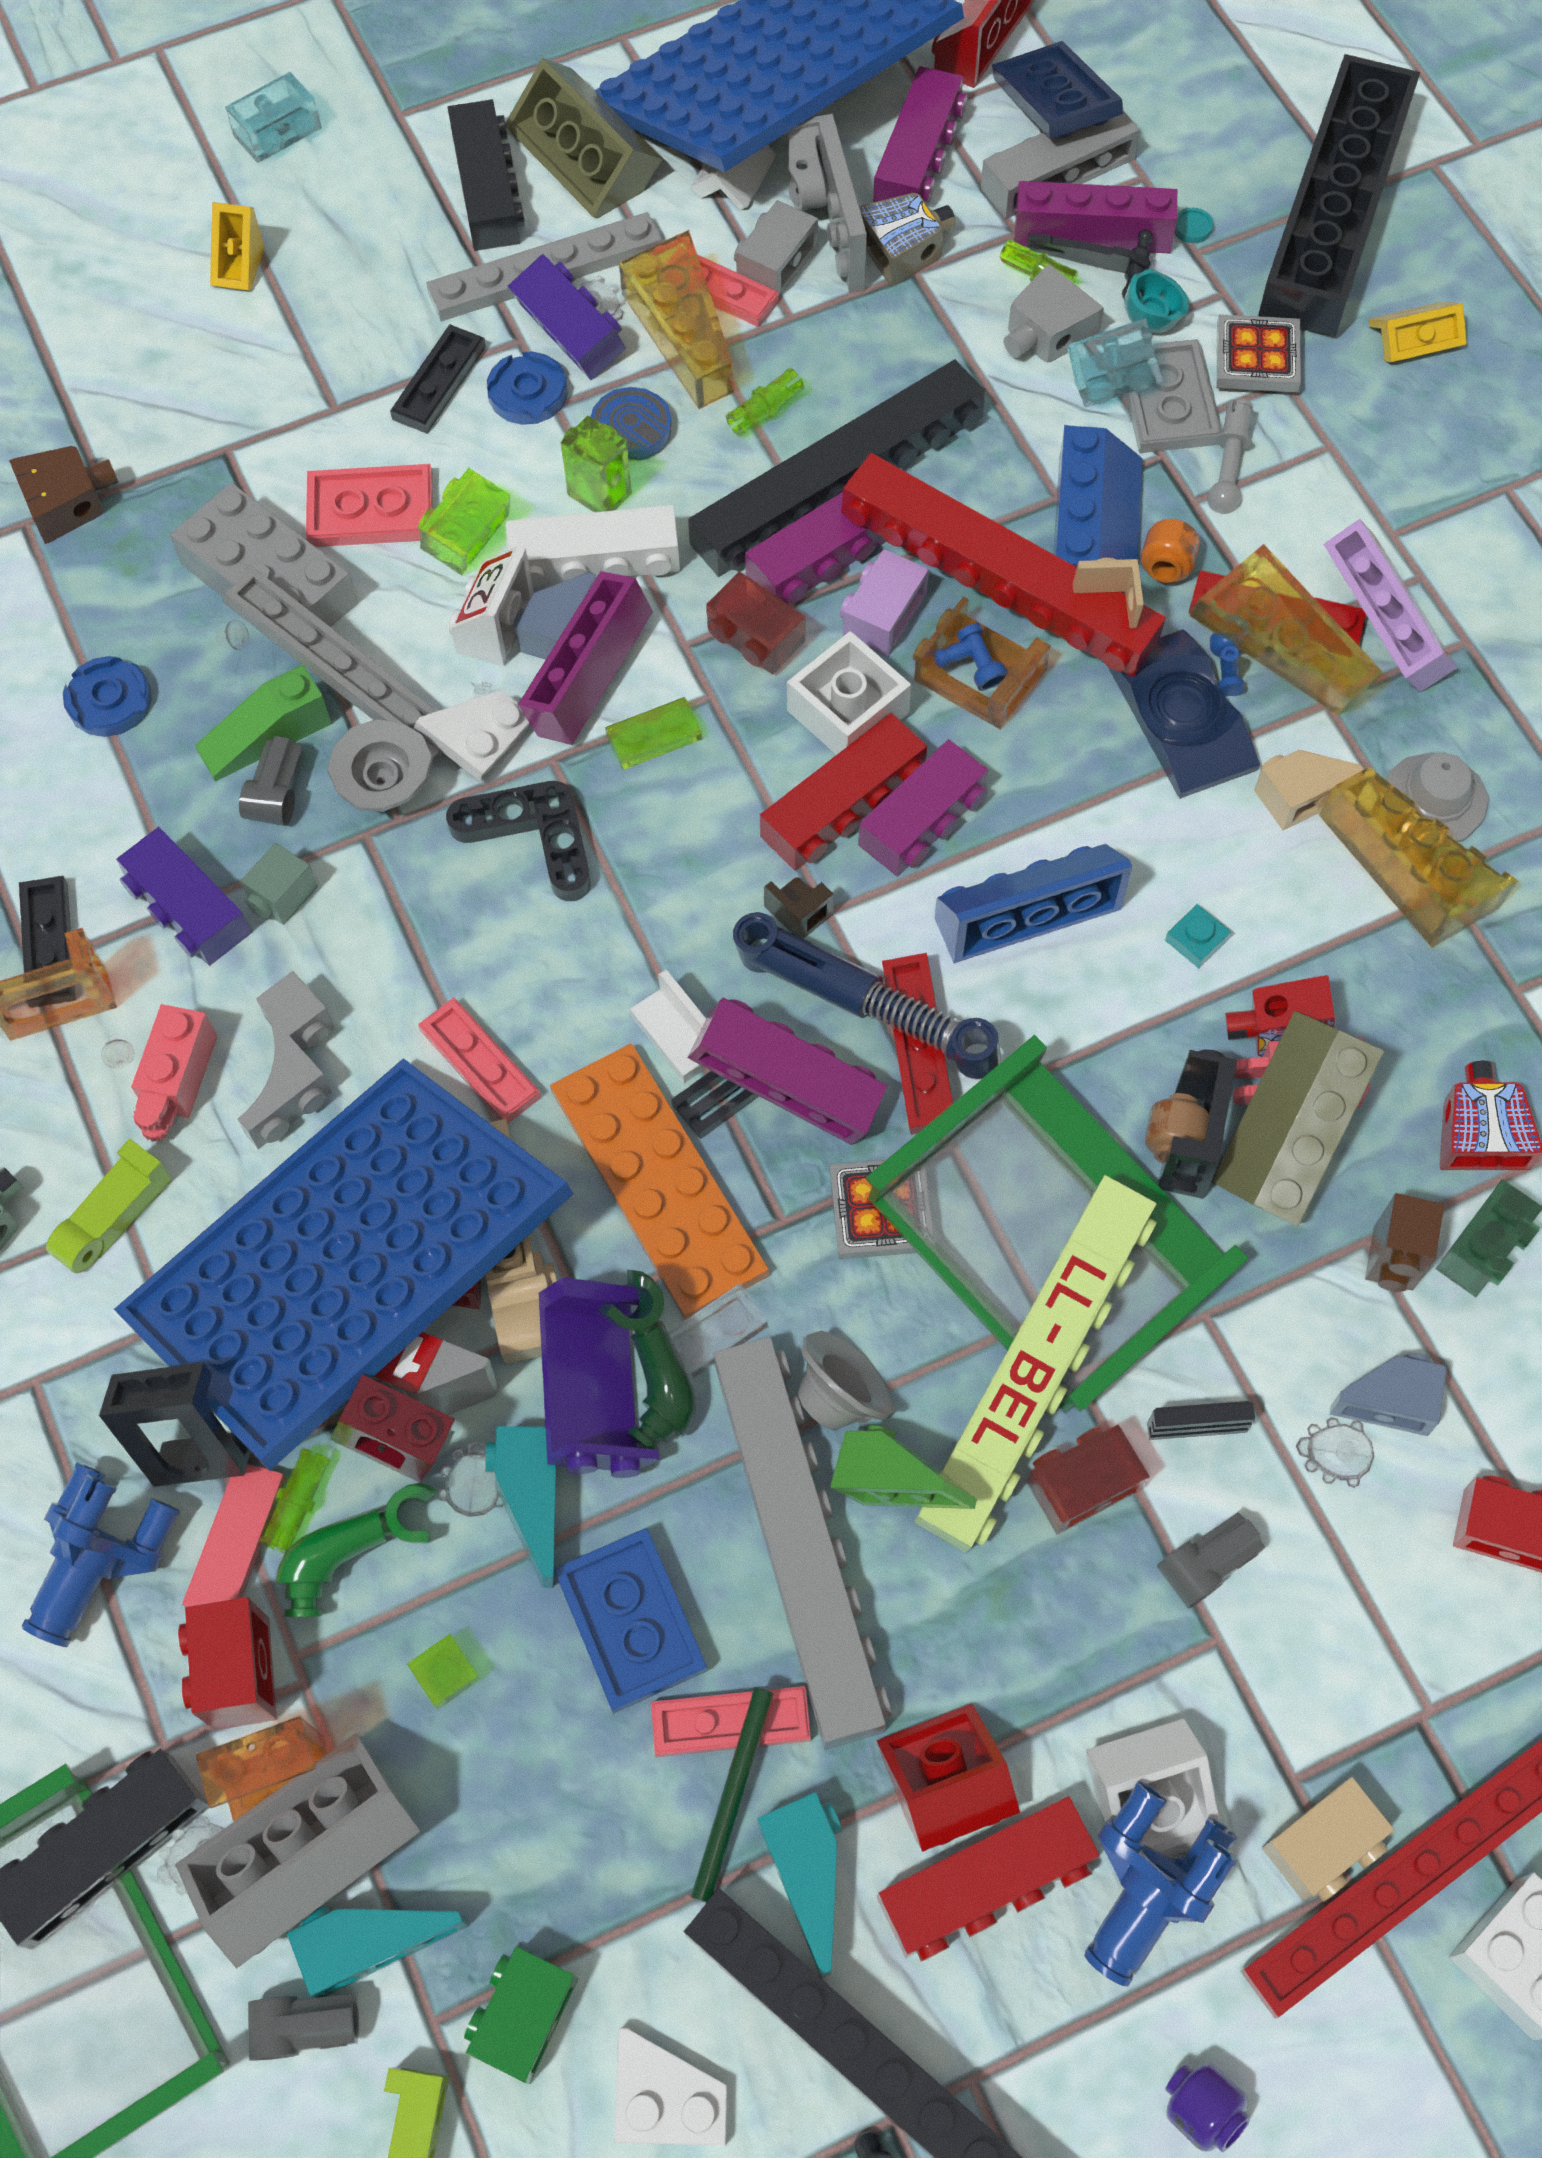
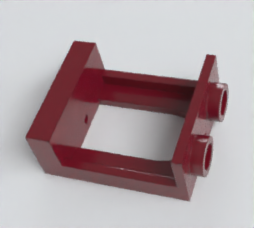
M362 1374L330 1440L420 1483L433 1466L455 1419ZM378 1447H384L385 1451L380 1452Z

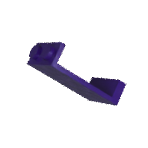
M562 1277L538 1293L547 1465L567 1467V1472L571 1474H588L597 1470H610L611 1476L615 1478L638 1476L641 1474L642 1468L660 1460L659 1450L637 1448V1442L627 1433L632 1427L636 1428L629 1329L615 1326L598 1312L607 1303L614 1305L625 1316H630L638 1307V1293L632 1286Z

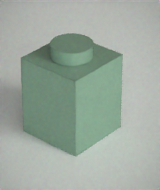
M276 842L240 880L248 898L245 901L247 906L259 917L267 919L270 916L282 925L289 920L318 887L310 865Z

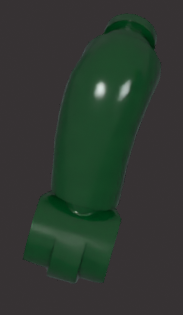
M627 1269L628 1285L636 1290L639 1297V1304L635 1312L630 1316H625L614 1305L607 1303L598 1312L615 1326L631 1329L635 1332L631 1338L638 1353L647 1385V1397L642 1401L647 1410L639 1418L642 1425L638 1429L632 1427L627 1433L642 1448L659 1450L656 1445L660 1440L666 1443L674 1433L682 1438L691 1428L696 1411L695 1394L684 1364L663 1321L659 1320L664 1309L662 1290L649 1275L642 1271Z

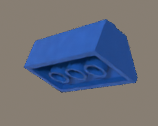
M1064 425L1059 456L1053 554L1076 567L1079 561H1091L1101 558H1114L1116 560L1138 559L1142 457L1107 428Z
M1106 843L1093 848L1082 846L1071 851L1065 857L1052 861L1047 859L1038 860L1030 864L1026 869L1011 874L997 873L977 885L967 888L964 886L953 887L944 892L942 896L937 897L934 919L955 964L1121 910L1132 864L1129 858Z

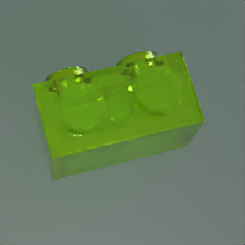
M587 415L576 427H571L560 442L567 494L593 512L614 511L632 494L627 440L619 436L610 425L601 424Z
M468 467L460 479L454 477L448 483L442 495L443 500L436 509L429 508L421 518L418 525L420 530V549L462 576L508 517L511 495Z

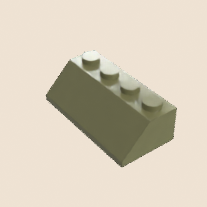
M545 58L541 59L505 122L506 128L594 218H600L641 194L662 161V158L572 68Z
M1294 1011L1211 1182L1252 1205L1299 1226L1384 1050Z

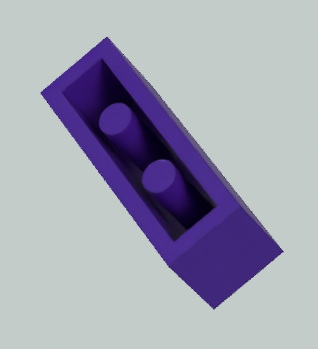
M542 254L507 287L521 307L591 381L626 349L618 335L623 329L607 310L601 315L595 309L599 304L584 286L579 290L574 287L572 283L575 281V278L563 263L559 261L554 265Z
M159 826L116 858L124 874L119 879L121 884L135 900L143 897L150 904L147 907L148 912L163 929L170 925L178 933L174 936L175 940L191 958L198 954L211 966L252 933L242 911Z

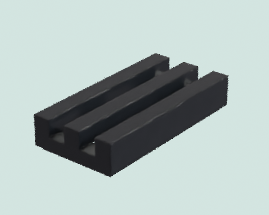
M710 1071L672 1098L671 1102L673 1108L701 1139L759 1096L744 1089L699 1122L696 1117L714 1104L719 1103L739 1087V1085L727 1080L693 1106L687 1108L695 1100L726 1079Z
M1240 1401L1155 1408L1147 1422L1149 1440L1247 1433L1248 1428L1255 1421L1253 1402Z

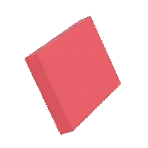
M431 464L307 471L306 540L315 547L433 540V473Z

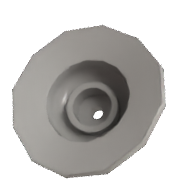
M375 719L351 727L333 746L327 770L334 788L341 798L358 810L383 812L411 801L428 781L433 756L424 736L404 723ZM379 781L385 782L382 785L378 784Z
M1430 752L1406 757L1388 771L1384 792L1391 820L1411 839L1436 846L1461 842L1470 836L1482 824L1489 800L1480 776L1458 756L1445 752L1439 754Z
M823 1330L811 1333L803 1338L802 1355L808 1363L798 1388V1397L804 1409L814 1420L823 1427L835 1431L856 1421L867 1423L871 1419L885 1420L893 1416L895 1413L893 1400L883 1379L861 1352L843 1338Z

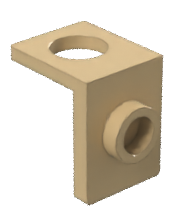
M1101 558L1091 561H1079L1072 584L1073 593L1125 592L1129 628H1137L1143 608L1138 559L1116 560L1114 558Z

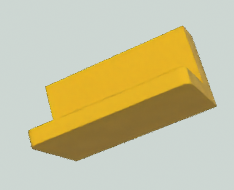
M1436 302L1368 319L1369 327L1381 328L1384 361L1386 362L1399 361L1467 344L1463 303Z

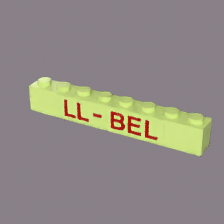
M1104 1175L942 1469L944 1474L977 1499L975 1509L922 1507L914 1521L915 1524L964 1552H967L974 1542L981 1546L984 1545L997 1519L989 1515L998 1498L1007 1502L1021 1475L1013 1470L1021 1455L1023 1454L1030 1458L1039 1444L1044 1432L1036 1427L1045 1411L1053 1415L1061 1403L1067 1389L1059 1384L1068 1368L1077 1372L1090 1346L1082 1341L1090 1326L1099 1330L1113 1304L1105 1301L1113 1285L1122 1288L1135 1263L1127 1258L1135 1243L1144 1247L1157 1221L1149 1217L1157 1203Z

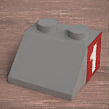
M424 1332L417 1336L372 1378L446 1415L493 1398L499 1390L489 1358Z

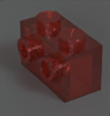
M740 571L706 604L707 628L711 635L720 643H728L740 651L751 665L761 666L772 675L805 642L806 617Z
M1119 1424L1104 1431L1102 1426L1092 1428L1076 1439L1078 1446L1061 1454L1058 1448L1053 1449L1033 1462L1035 1468L1031 1470L1027 1484L1057 1535L1144 1489L1150 1476Z

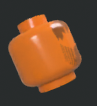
M1163 519L1156 522L1149 529L1142 549L1140 560L1143 569L1153 579L1162 583H1172L1186 579L1192 573L1201 544L1199 534L1191 525L1181 520Z

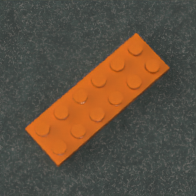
M632 1043L550 1085L553 1096L685 1322L769 1277L768 1267Z

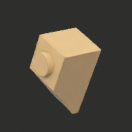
M1299 749L1285 757L1283 755H1276L1265 762L1260 769L1254 791L1284 831L1357 795L1366 771L1360 764Z

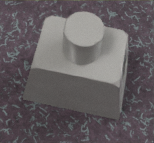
M1048 264L1013 301L1010 307L1008 324L1010 334L1004 338V346L1007 352L1014 358H1019L1025 352L1031 350L1044 362H1052L1100 335L1104 307Z

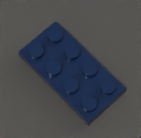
M1063 41L992 64L994 80L1050 139L1068 137L1075 130L1090 125L1099 126L1106 124L1110 118L1123 114L1122 98Z

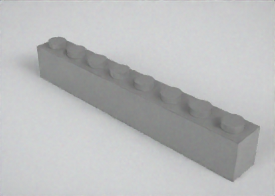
M771 1337L713 1352L715 1369L824 1751L882 1734L886 1726L884 1718L892 1716L889 1700L884 1686L874 1687L869 1667L877 1665L874 1650L869 1636L860 1637L854 1617L862 1615L858 1596L853 1585L845 1587L840 1568L847 1567L845 1553L839 1537L830 1539L825 1520L833 1518L831 1506L825 1489L816 1491L811 1473L819 1471L811 1442L802 1444L797 1426L803 1425L805 1422L797 1395L788 1397L784 1380L791 1378L784 1350L775 1352Z

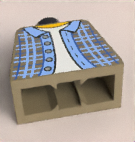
M916 193L859 206L867 233L866 251L890 287L896 286L938 261L942 256L944 232L956 227L955 215L949 205L931 211L921 196Z

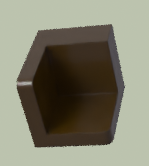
M798 877L792 879L781 889L770 881L764 886V907L792 934L804 939L833 916L834 893L822 882L811 890Z

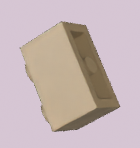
M1350 1777L1264 1845L1262 1850L1303 1902L1315 1895H1318L1324 1902L1348 1883L1342 1873L1358 1861L1364 1869L1388 1850V1847L1382 1840L1395 1830L1354 1778Z

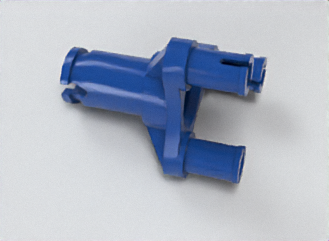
M78 1462L74 1466L75 1469L58 1503L52 1502L44 1517V1520L50 1524L55 1540L49 1552L55 1559L30 1608L32 1613L30 1618L25 1619L21 1626L29 1634L61 1647L69 1646L71 1642L69 1635L72 1630H77L102 1578L110 1579L156 1572L164 1555L160 1550L176 1517L181 1512L167 1503L151 1498L133 1539L127 1538L126 1541H123L98 1529L97 1525L117 1488L108 1483L107 1485L104 1484L105 1481H102L106 1477L104 1473Z
M1137 1781L1133 1792L1114 1820L1108 1819L1098 1834V1839L1124 1889L1095 1934V1944H1089L1084 1954L1086 1960L1098 1972L1111 1981L1126 1987L1133 1980V1970L1138 1971L1169 1922L1177 1924L1180 1921L1205 1922L1215 1905L1212 1898L1231 1868L1238 1862L1237 1858L1229 1851L1232 1844L1237 1841V1836L1232 1831L1226 1833L1228 1827L1210 1817L1205 1821L1203 1829L1185 1856L1179 1855L1175 1859L1145 1845L1142 1838L1160 1809L1165 1806L1167 1800L1154 1788L1141 1781Z

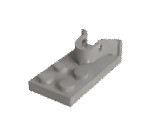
M833 114L810 117L789 131L788 170L791 174L789 197L794 206L801 211L826 207L830 223H827L829 244L831 248L837 247L838 253L835 254L838 277H845L849 293L865 291L867 233ZM798 164H806L808 167L800 170L796 166Z

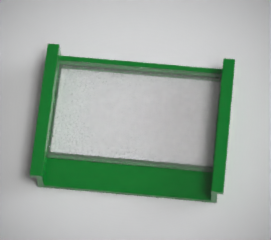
M1034 1034L866 1177L867 1182L872 1186L868 1200L1007 1351L1104 1175L1157 1203L1149 1217L1157 1221L1144 1247L1135 1243L1127 1258L1135 1263L1122 1288L1113 1285L1105 1301L1113 1304L1099 1330L1090 1326L1082 1341L1090 1346L1077 1372L1068 1368L1059 1384L1066 1388L1067 1391L1058 1407L1064 1413L1068 1412L1073 1406L1081 1412L1249 1258L1236 1245L1223 1254L1044 1067L1040 1061L1047 1047Z
M65 1763L0 1804V1868L17 1858H20L22 1861L39 1847L37 1840L48 1829L61 1822L68 1824L84 1811L81 1806L93 1793L86 1780L74 1775L68 1764ZM132 1870L122 1876L34 1950L17 1946L0 1922V2158H95L223 2074V2068L230 2064Z

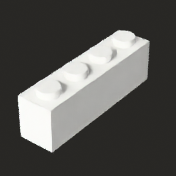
M673 505L505 521L507 549L510 550L517 546L526 548L533 588L546 584L561 583L587 572L596 574V577L600 571L628 577L650 574L660 576L671 572H680Z

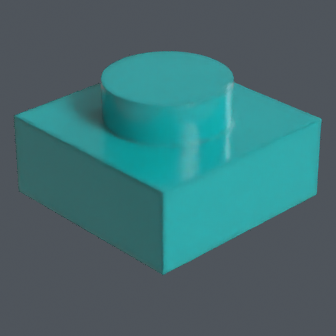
M1196 904L1167 932L1165 941L1197 968H1200L1229 940L1231 931Z

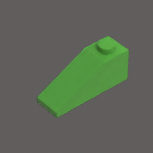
M300 665L263 683L195 744V748L216 782L260 760L266 740H272L275 736L289 738L295 743L332 723L321 692L305 666Z
M869 1425L867 1431H845L830 1488L865 1506L975 1509L977 1499L914 1449L896 1439L897 1434L893 1430L882 1426Z

